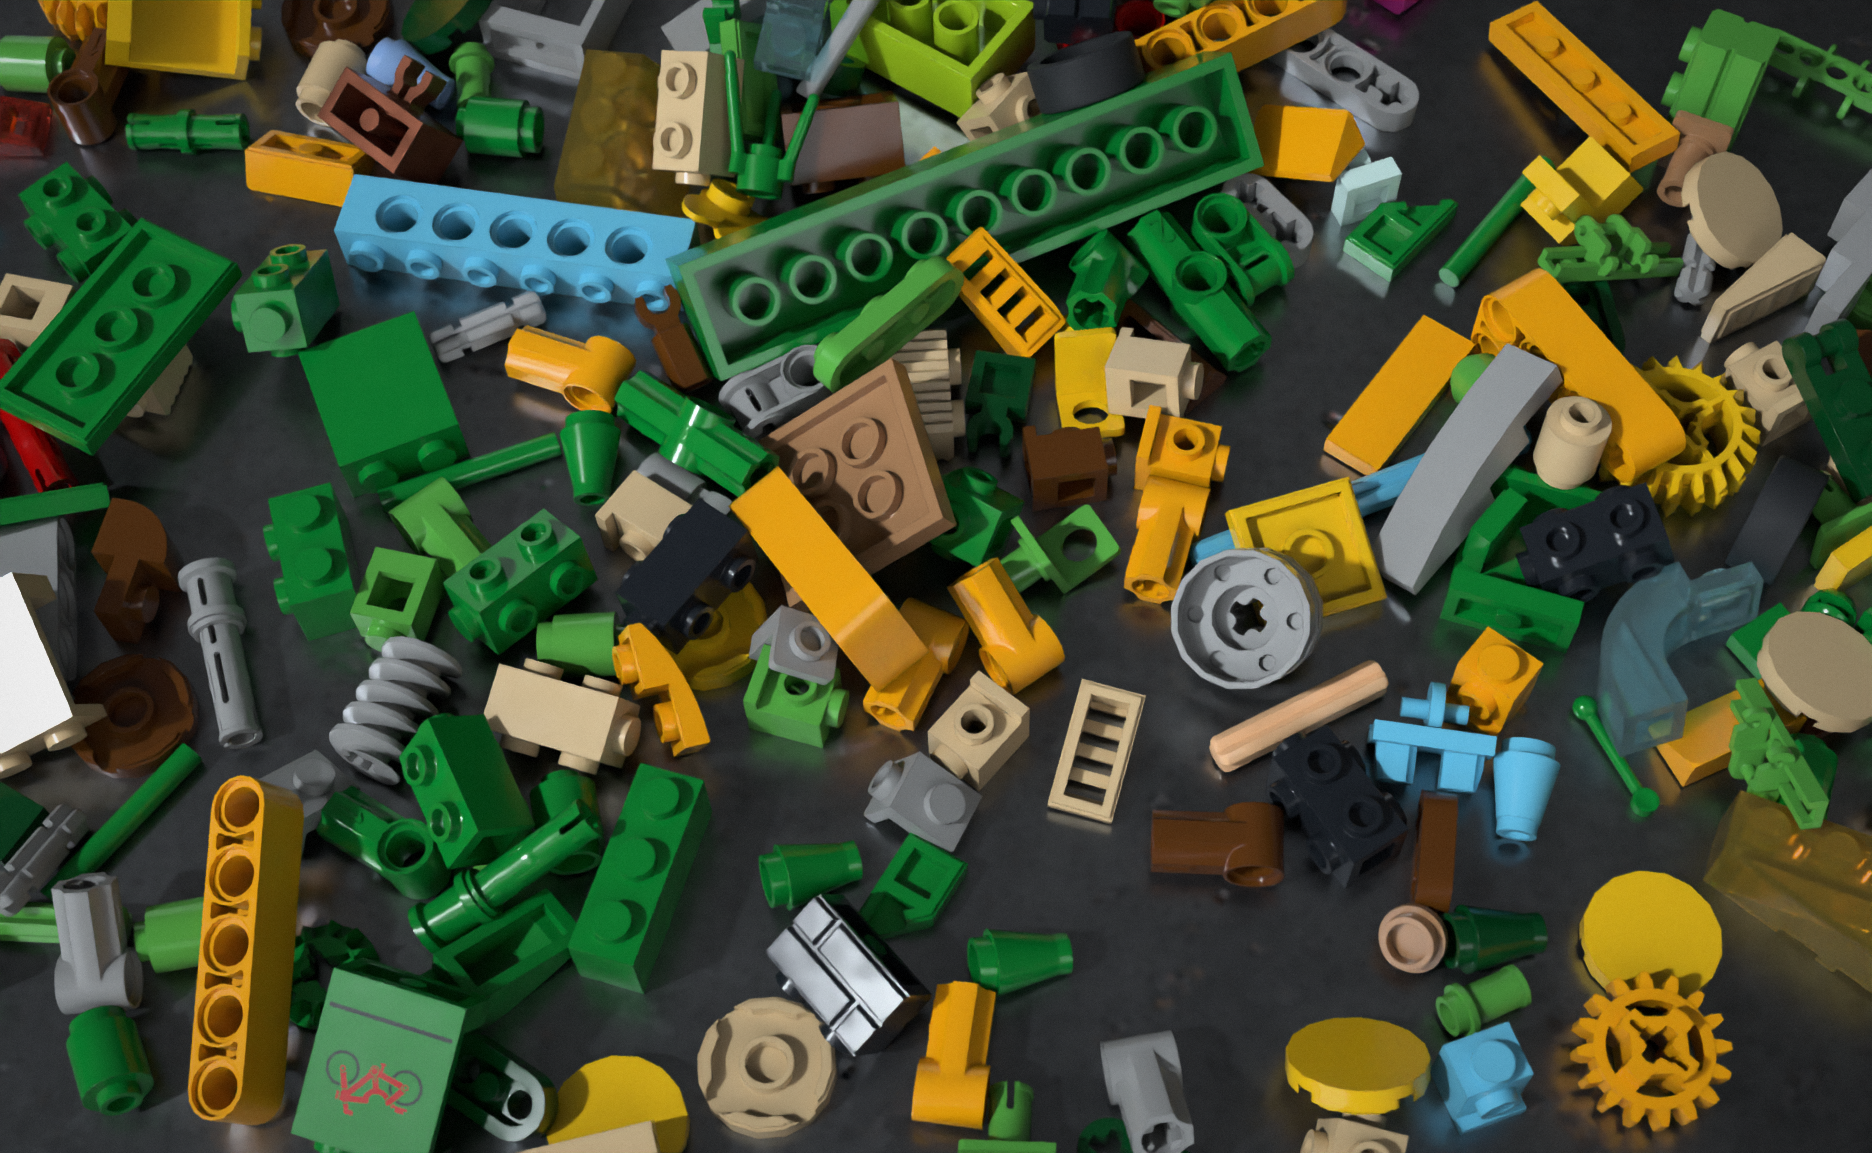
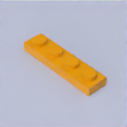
M1537 0L1490 22L1488 40L1629 173L1677 150L1680 132Z

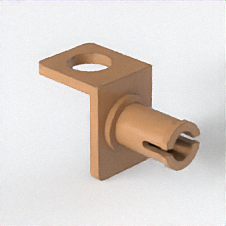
M1679 110L1672 122V126L1680 132L1678 148L1676 151L1658 159L1656 163L1658 166L1667 168L1664 178L1658 186L1657 194L1663 202L1675 207H1683L1681 192L1687 172L1695 163L1708 156L1725 152L1734 133V129L1730 126Z

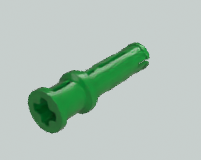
M576 799L571 803V806L479 871L472 868L461 871L454 876V886L428 904L419 902L408 910L409 923L422 945L430 953L434 954L465 936L481 923L485 924L495 920V917L504 912L503 904L590 841L604 834L599 820H595L591 824L588 821L589 818L595 815L594 811L583 800Z

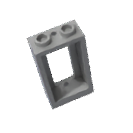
M492 0L489 8L478 22L485 47L493 58L589 83L632 0H593L581 25L577 26L539 16L547 0Z

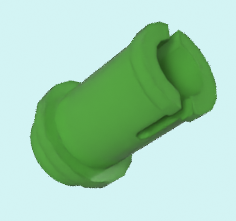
M466 42L458 45L449 60L450 70L456 75L457 111L460 106H466L469 98L473 95L492 97L490 73L493 72L495 67L493 56L483 44Z
M1509 964L1501 968L1500 971L1467 985L1461 986L1458 983L1447 985L1444 989V995L1436 999V1009L1443 1026L1452 1036L1461 1034L1469 1036L1480 1032L1481 1025L1517 1008H1524L1532 1003V995L1528 982L1522 972L1513 964Z

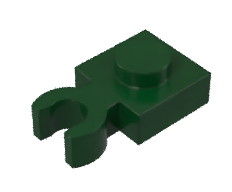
M976 350L965 398V414L974 415L969 420L966 428L968 451L976 452L979 438L984 434L992 433L1000 437V456L1007 457L1011 453L1013 448V425L1011 421L1026 422L1036 374V359Z

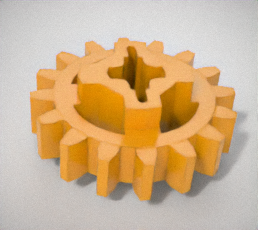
M1640 972L1633 978L1631 990L1618 977L1605 986L1608 999L1595 993L1586 1001L1584 1007L1594 1019L1580 1018L1573 1024L1571 1030L1577 1036L1585 1039L1586 1044L1576 1047L1569 1054L1571 1061L1587 1063L1590 1070L1578 1082L1580 1088L1589 1089L1598 1086L1604 1093L1596 1107L1601 1113L1617 1104L1624 1108L1622 1114L1623 1126L1631 1128L1640 1121L1643 1115H1647L1652 1131L1661 1132L1669 1127L1671 1114L1681 1126H1684L1698 1118L1694 1104L1707 1110L1719 1101V1097L1708 1084L1721 1085L1730 1079L1732 1072L1724 1066L1717 1064L1716 1058L1724 1056L1733 1050L1732 1042L1714 1039L1712 1030L1724 1020L1721 1013L1710 1014L1704 1017L1698 1010L1705 996L1704 993L1698 990L1684 999L1677 995L1679 989L1678 977L1671 975L1659 988H1654L1649 972ZM1651 1007L1665 1013L1662 1016H1644L1637 1009L1634 1008L1629 1011L1628 1008ZM1687 1033L1694 1047L1695 1059L1690 1055ZM1649 1039L1659 1047L1654 1057L1656 1061L1652 1064L1641 1055L1647 1046L1645 1042ZM1606 1043L1613 1049L1614 1071L1607 1057ZM1640 1086H1657L1664 1093L1667 1094L1672 1091L1675 1095L1651 1097L1636 1091Z

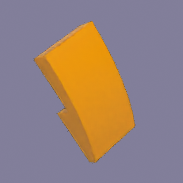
M641 622L627 625L618 636L619 645L612 648L613 664L619 683L621 685L629 684L633 700L653 695L659 696L660 703L653 706L654 723L660 741L662 743L670 742L673 757L699 752L711 741L696 698L683 673L663 645Z

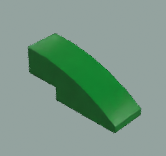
M547 887L495 917V920L483 924L433 954L432 968L420 975L491 997L485 1024L468 1033L481 1034L524 1000L571 957L567 947L577 922Z

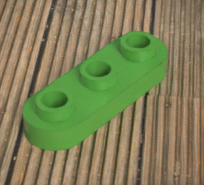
M935 256L928 260L922 259L915 263L899 284L884 296L879 295L871 299L855 320L840 332H833L820 342L814 353V377L831 392L836 393L883 364L953 304L964 283L963 272L943 256Z

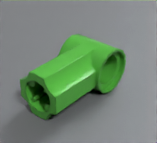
M443 477L438 478L388 512L395 527L410 548L417 555L435 558L446 580L492 547L473 524V518L463 500Z

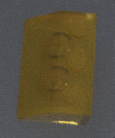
M586 50L554 184L557 201L683 218L682 202L689 192L690 185L676 184V172L652 169L653 137L656 129L659 92L658 77L661 65L644 54Z

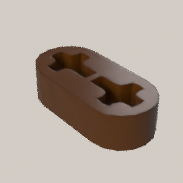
M1422 789L1415 821L1410 903L1424 905L1440 917L1443 913H1448L1452 897L1458 796L1454 793Z

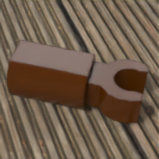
M669 284L664 286L663 289L665 300L669 306L666 312L662 314L652 313L647 308L643 297L640 296L635 298V315L644 327L654 331L656 336L651 339V342L671 386L683 394H687L709 384L713 380V376L689 324H681L678 317L681 310V298L678 291Z

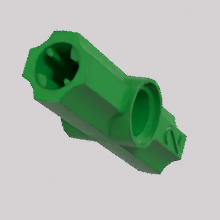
M1155 210L1140 218L1138 224L1126 236V247L1149 270L1151 278L1170 300L1169 311L1173 319L1183 327L1194 329L1227 371L1237 370L1240 373L1256 364L1263 353L1270 349L1272 336L1226 282L1227 269L1223 261L1214 254L1201 251L1169 212L1160 213L1158 210Z
M639 370L635 376L622 382L614 398L618 406L617 416L624 420L625 423L633 426L642 434L660 444L658 452L662 456L688 471L701 476H708L738 497L779 466L780 456L772 452L770 448L760 444L753 437L735 428L733 425L736 420L728 413L699 398L686 396L652 373Z

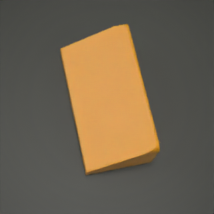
M1264 105L1260 109L1253 127L1264 166L1247 173L1269 177L1334 182L1362 150L1365 142L1352 113L1348 110Z
M271 129L245 150L246 184L253 191L342 207L354 174L369 176L376 160L354 144Z
M1759 679V684L1789 734L1798 733L1807 720L1806 715L1801 713L1796 718L1783 709L1766 689L1763 680ZM1737 690L1649 728L1648 735L1682 787L1728 767L1732 755L1728 747L1734 725L1739 724L1729 706L1731 700L1741 699Z

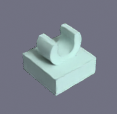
M1362 148L1336 178L1331 211L1340 227L1364 220L1381 203L1396 202L1402 173L1392 156L1371 163L1368 153Z

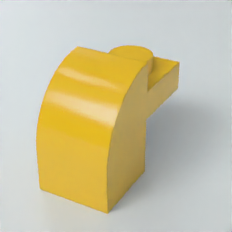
M1590 136L1556 170L1539 155L1522 171L1536 188L1520 205L1560 245L1570 246L1578 243L1575 238L1574 227L1580 216L1590 215L1598 223H1605L1608 216L1620 214L1644 189L1627 170Z

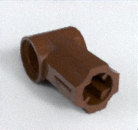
M94 27L91 35L85 37L71 68L55 76L47 89L48 97L68 138L74 143L81 145H93L102 142L111 136L116 129L117 120L112 107L131 68L105 65L106 28Z
M1241 802L1227 807L1224 812L1153 810L1150 854L1151 872L1223 875L1224 880L1231 884L1251 888L1267 887L1280 883L1285 878L1283 810L1276 805L1264 802Z

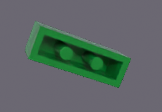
M640 763L567 947L580 976L644 994L712 814L704 780Z

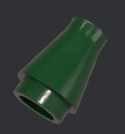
M1461 904L1453 912L1443 913L1440 916L1448 932V948L1442 960L1448 968H1460L1466 974H1471L1529 954H1540L1547 947V927L1542 915L1538 912L1520 913Z

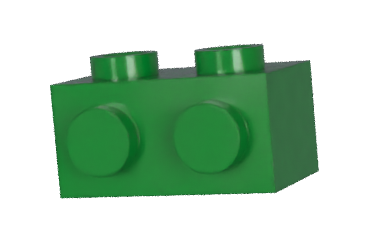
M331 483L269 498L268 503L272 524L264 525L263 533L272 561H280L283 577L275 578L273 583L277 601L283 615L294 614L308 641L357 628L350 615V611L362 581L349 521Z

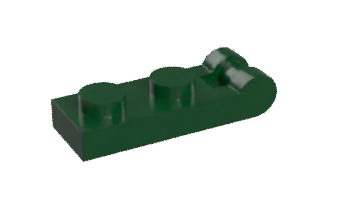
M1841 318L1822 325L1818 334L1812 335L1808 332H1803L1786 338L1782 344V356L1853 502L1857 503L1872 497V378L1858 352L1859 338L1855 327L1847 319ZM1825 357L1834 372L1826 376L1820 364L1822 358Z

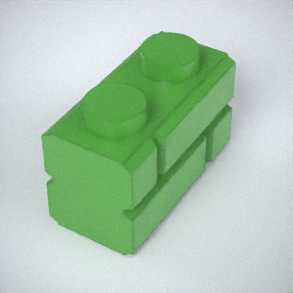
M1721 9L1712 10L1704 28L1692 26L1683 44L1678 60L1687 62L1688 66L1684 74L1675 71L1661 101L1662 105L1671 108L1666 120L1672 125L1677 111L1683 110L1730 126L1734 129V133L1726 152L1730 151L1781 36L1779 31L1754 21L1747 23L1743 17Z

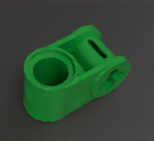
M1213 193L1205 196L1197 203L1190 238L1201 251L1214 254L1223 261L1227 269L1226 282L1248 308L1254 304L1256 296L1275 284L1285 286L1292 282L1295 277V270L1288 252L1276 238L1269 235L1239 199L1226 193Z

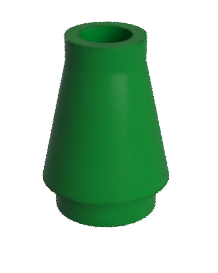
M599 410L577 411L565 418V428L559 433L573 486L574 502L582 506H601L611 497V484L621 430L615 426V418L608 412Z
M853 840L842 843L775 844L773 852L759 855V872L762 887L771 908L785 905L791 911L820 894H826L842 885L863 878L860 853Z
M985 929L983 936L971 937L968 940L967 960L971 982L996 992V998L1057 975L1070 974L1073 969L1072 947L1069 937L1065 932L1045 934Z

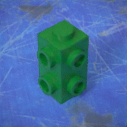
M67 161L18 194L30 215L29 218L23 221L25 227L44 250L54 245L60 252L56 255L58 261L77 284H80L93 274L138 222L126 208L117 212L111 206L113 204L111 196L93 175L84 179Z
M303 244L280 246L271 250L269 256L262 264L251 272V276L234 294L231 305L234 326L238 332H243L248 353L270 351L274 357H288L307 349L340 306L328 250L306 251V247Z
M543 508L445 580L443 584L454 605V608L448 611V615L457 630L470 642L479 638L495 653L500 655L537 627L539 622L545 621L590 587L598 578L581 536Z
M442 713L427 718L419 726L415 736L398 757L402 764L405 780L413 789L427 821L428 832L433 841L436 842L447 869L490 864L521 842L534 827L535 823L530 814L527 801L521 795L504 758L502 747L497 742L484 714L455 716L451 713Z

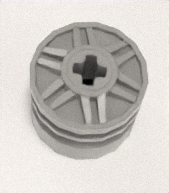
M1271 548L1229 549L1201 560L1181 580L1171 604V633L1181 658L1201 678L1226 689H1255L1293 672L1313 653L1323 629V601L1313 577L1293 557ZM1259 600L1264 605L1260 611V616L1267 621L1266 626L1258 625L1246 630L1242 626L1246 615L1239 610L1240 604L1249 605Z

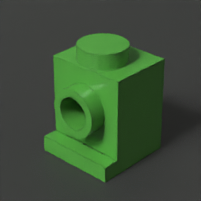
M375 547L350 611V615L361 636L365 637L366 644L371 648L382 652L384 642L390 637L396 636L425 641L440 599L445 600L447 595L443 584L445 579L435 558Z
M764 644L743 699L749 729L823 748L830 727L840 728L848 707L849 690L842 689L840 669L835 668L834 678L827 685L817 684L777 672L768 665L771 646ZM789 691L802 693V695H792Z

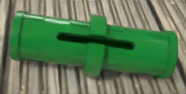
M180 109L177 114L150 115L130 113L127 117L129 123L135 124H126V138L131 150L181 149V154H197L198 149L246 150L249 146L247 141L250 140L249 121L243 113L206 115L196 114L194 109Z

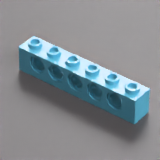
M354 174L334 228L347 264L365 271L377 272L387 270L409 273L427 280L445 278L466 281L479 287L503 286L535 291L537 295H549L551 293L582 297L594 303L611 301L634 305L635 298L642 296L647 308L651 311H664L669 308L663 294L664 286L671 284L676 289L665 259L701 245L697 222L687 218ZM681 303V310H680V311L685 312V311H684V308H683V305H682V303Z

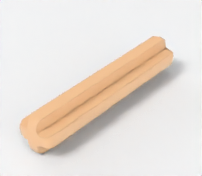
M1367 660L1213 736L1209 746L1211 755L1223 772H1231L1275 750L1279 744L1298 732L1307 734L1385 695L1389 685L1388 678L1378 662Z

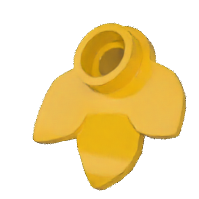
M713 179L709 188L702 189L699 195L687 194L682 202L684 214L693 222L712 227L716 239L768 219L751 209L755 202L754 197L736 192V183L725 179Z

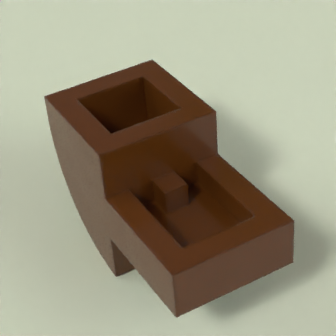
M112 497L91 553L107 575L94 608V613L114 641L138 644L145 624L151 622L157 613L159 605L158 590L183 593L179 586L178 573L185 565L180 552L161 521L151 510L137 502Z

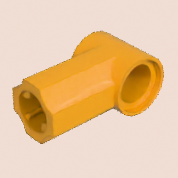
M526 325L523 329L517 328L508 344V354L504 366L508 377L561 393L573 407L580 411L599 410L611 414L617 403L614 398L622 382L629 380L636 366V359L625 346L608 337L591 336L586 343Z
M1149 474L1137 517L1136 529H1139L1132 548L1124 580V588L1133 592L1138 599L1155 604L1173 601L1184 576L1191 545L1199 541L1203 530L1211 495L1210 488Z
M998 557L991 558L955 579L947 587L982 645L979 649V656L986 672L992 681L1012 696L1065 661V654L1057 636L1039 615L1031 614Z
M912 597L907 598L899 612L927 647L929 653L879 693L870 686L863 699V709L865 712L872 715L879 724L899 732L901 730H915L942 674H950L956 667L970 632V625L965 618Z
M963 981L937 984L929 1024L926 1057L920 1056L917 1067L912 1102L913 1121L983 1130L990 1086L991 1066L987 1065L996 992L987 990L979 984Z

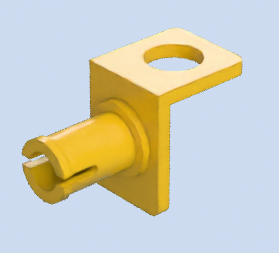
M1066 322L1060 328L1061 330H1058L1059 332L1054 335L1055 392L1062 428L1076 427L1086 429L1099 427L1101 438L1124 435L1125 423L1123 415L1110 414L1108 412L1105 365L1117 339L1115 329L1104 327L1074 330ZM1092 407L1102 409L1108 414V417L1099 423L1086 424L1075 419L1074 415L1081 409Z

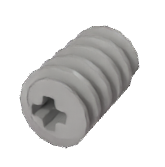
M404 636L390 637L384 642L382 646L383 658H377L370 665V679L364 680L356 688L357 701L350 702L342 711L345 723L337 724L329 733L330 743L347 763L367 777L387 785H395L401 780L399 775L387 764L390 760L401 763L398 757L406 747L400 742L402 739L411 741L417 733L419 725L413 721L415 717L426 720L439 714L438 709L426 698L431 696L445 700L451 694L450 687L439 676L443 675L455 679L462 676V667L454 657L432 644Z

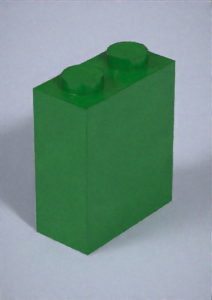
M414 311L298 352L339 468L353 498L368 493H377L379 489L425 472H433L451 466L454 462L470 456L459 423Z

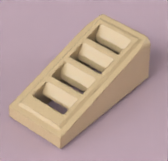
M1792 232L1789 235H1784L1715 300L1701 329L1702 334L1700 337L1711 344L1807 295L1815 286L1826 262L1825 256Z
M1085 679L1081 680L1047 807L1112 824L1145 704V695ZM1089 708L1126 718L1124 727L1119 728L1087 719ZM1085 732L1118 741L1117 752L1080 743L1082 733ZM1079 756L1112 765L1110 777L1073 767L1075 757ZM1072 780L1105 789L1104 801L1101 802L1066 792L1068 781Z

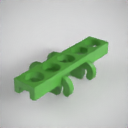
M1776 28L1781 35L1776 48L1788 54L1780 53L1775 49L1769 65L1799 79L1792 92V96L1799 98L1811 81H1818L1845 94L1846 98L1836 115L1837 118L1843 120L1853 105L1872 114V73L1867 71L1870 60L1866 59L1860 66L1837 55L1838 45L1833 44L1827 52ZM1801 60L1809 63V65H1805ZM1835 67L1845 72L1847 77L1844 79L1832 78L1828 75L1826 69Z
M1620 214L1608 216L1605 223H1598L1590 215L1580 216L1575 223L1574 234L1581 246L1545 247L1537 261L1541 268L1548 271L1559 283L1678 276L1684 265L1681 257L1671 258L1668 255L1672 247L1668 242H1651L1639 227H1632Z
M1756 678L1736 680L1735 687L1741 699L1731 700L1729 707L1739 724L1734 725L1728 746L1732 752L1728 771L1733 778L1745 779L1748 784L1745 794L1746 803L1752 809H1763L1775 803L1781 795L1801 830L1821 828L1829 803L1828 797ZM1766 756L1769 762L1763 764Z

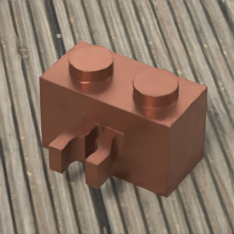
M406 55L403 56L396 69L392 88L385 83L345 67L317 116L393 174L414 182L437 185L463 142L461 138L424 112L428 103L434 101L440 95L447 81L426 70L420 83L417 85V79L425 66Z

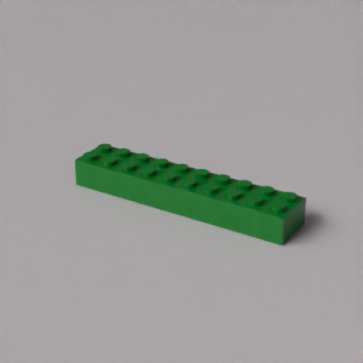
M1200 52L1146 73V78L1138 85L1103 101L1067 112L1034 116L666 258V263L681 298V303L693 335L711 374L718 380L723 381L739 373L764 365L790 352L795 347L814 345L821 342L829 334L840 332L861 314L863 308L871 299L879 295L884 296L899 284L915 263L935 256L947 258L978 227H983L1018 264L1264 166L1232 53ZM983 253L963 272L964 276L970 281L990 260Z

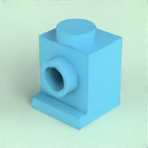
M1508 1021L1442 1045L1430 1069L1433 1080L1460 1136L1523 1113L1527 1109L1521 1093L1534 1073Z

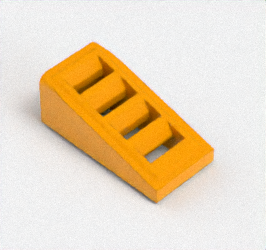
M978 227L946 258L962 272L969 268L983 253L990 260L970 281L964 276V283L959 296L1008 355L1030 358L1066 323V317L983 227ZM1001 273L1005 280L985 298L980 291ZM1017 293L1021 300L1002 316L997 310ZM1033 313L1035 317L1018 333L1015 328Z

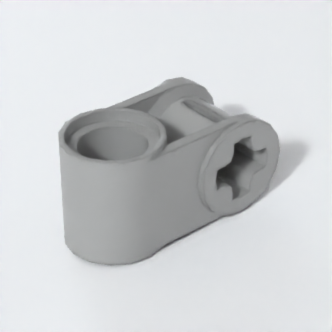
M817 345L795 347L790 352L754 370L739 373L722 387L719 392V401L725 411L734 413L743 429V433L759 441L834 394L814 377V353L818 347ZM811 381L819 382L817 385L810 387L802 386ZM747 390H750L751 394L749 396L746 394ZM766 426L767 430L763 431L762 427Z

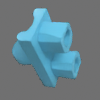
M1431 681L1426 700L1402 697L1400 716L1424 719L1423 726L1375 719L1373 724H1369L1367 745L1375 746L1373 756L1375 781L1412 785L1417 752L1441 755L1437 789L1472 795L1476 793L1483 772L1484 761L1495 756L1497 736L1441 729L1443 722L1467 725L1469 706L1445 703L1446 684Z

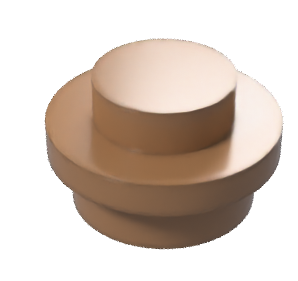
M1416 903L1399 905L1383 918L1379 927L1378 939L1381 951L1386 960L1400 970L1410 973L1426 972L1435 967L1446 954L1448 948L1446 926L1433 910L1424 905Z

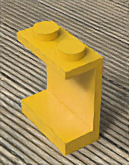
M108 0L105 65L245 80L249 60L259 61L262 30L261 27L251 26V9L261 10L262 0Z

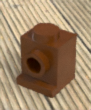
M1035 425L1023 427L1022 460L1033 512L1106 501L1108 476L1117 475V459L1113 440L1111 438L1102 440L1099 427L1086 429L1064 427L1053 431L1051 434L1038 436Z

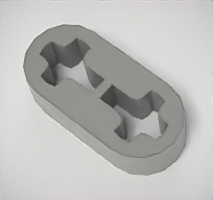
M1245 173L1224 183L1221 193L1235 196L1244 202L1245 208L1270 236L1275 238L1277 234L1284 240L1280 243L1288 252L1294 269L1302 266L1309 257L1314 235L1313 226L1308 218L1268 180L1260 175ZM1255 200L1257 207L1255 208L1249 202ZM1294 237L1296 239V243L1293 245L1287 239Z

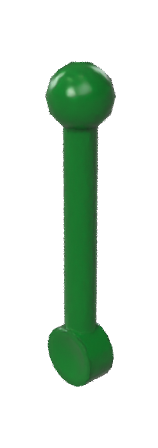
M1589 695L1579 696L1572 705L1574 715L1578 719L1587 722L1633 795L1630 799L1632 811L1641 817L1651 816L1660 804L1658 794L1650 788L1643 787L1599 718L1597 714L1599 708L1597 701Z

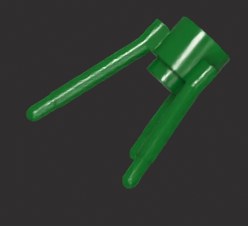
M728 50L724 55L731 144L728 172L738 175L736 192L754 198L780 200L783 195L784 183H793L796 162L812 124L820 98L816 93L809 95L785 157L782 159L783 150L774 147L782 92L779 89H774L771 92L769 108L767 109L762 144H749L747 154L744 153L736 53Z

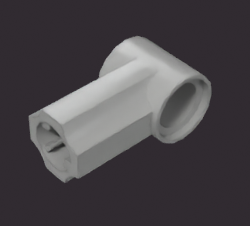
M105 872L81 874L68 880L58 881L51 891L61 949L54 976L55 996L60 1011L65 1015L80 1014L89 1009L105 1005L119 1006L124 1010L136 1009L141 1002L143 994V966L138 959L136 948L128 947L118 876H109Z
M1166 1030L1101 1041V1059L1108 1096L1112 1105L1119 1104L1122 1119L1133 1153H1181L1186 1147L1194 1144L1193 1123L1183 1095L1180 1060L1172 1031Z

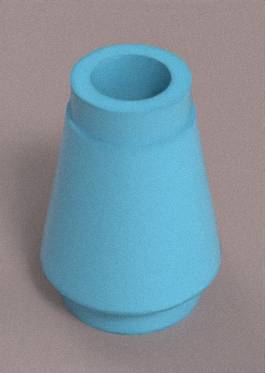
M1510 737L1502 740L1501 751L1495 753L1493 757L1497 820L1496 834L1518 841H1534L1537 839L1538 828L1541 825L1561 768L1560 763L1555 760L1556 748L1552 744L1526 737Z

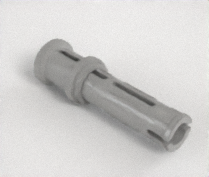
M214 557L193 561L184 566L178 573V582L182 591L188 593L192 613L187 621L188 632L196 642L202 645L209 688L220 733L219 742L221 745H224V748L240 749L258 743L263 737V732L259 726L251 680L240 637L244 633L247 617L243 608L237 606L233 583L237 579L236 567L233 562L227 559Z

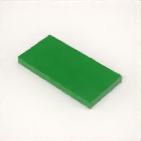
M141 217L0 380V409L93 456L243 275L238 264Z

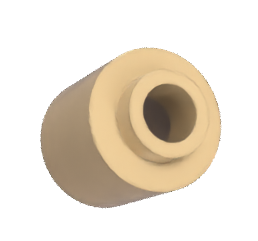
M342 39L335 40V42L324 41L320 43L296 88L298 95L296 107L310 121L321 126L331 127L317 115L345 67L366 75L368 61L365 59V53L357 45Z
M1568 396L1556 400L1549 407L1533 452L1537 473L1549 486L1562 490L1574 489L1581 486L1595 474L1612 430L1610 415L1600 404L1585 397Z

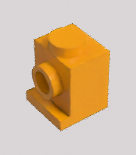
M1149 405L1136 456L1133 489L1144 491L1149 474L1210 488L1211 481L1223 483L1231 446L1220 444L1222 426L1161 414L1162 407Z
M1488 626L1457 663L1448 691L1446 692L1445 703L1469 706V717L1465 726L1477 734L1498 737L1529 699L1544 663Z

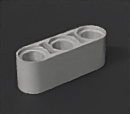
M63 515L0 525V578L11 572L47 575L57 599L38 608L35 612L65 682L73 681L77 675L78 660L76 550L71 527Z

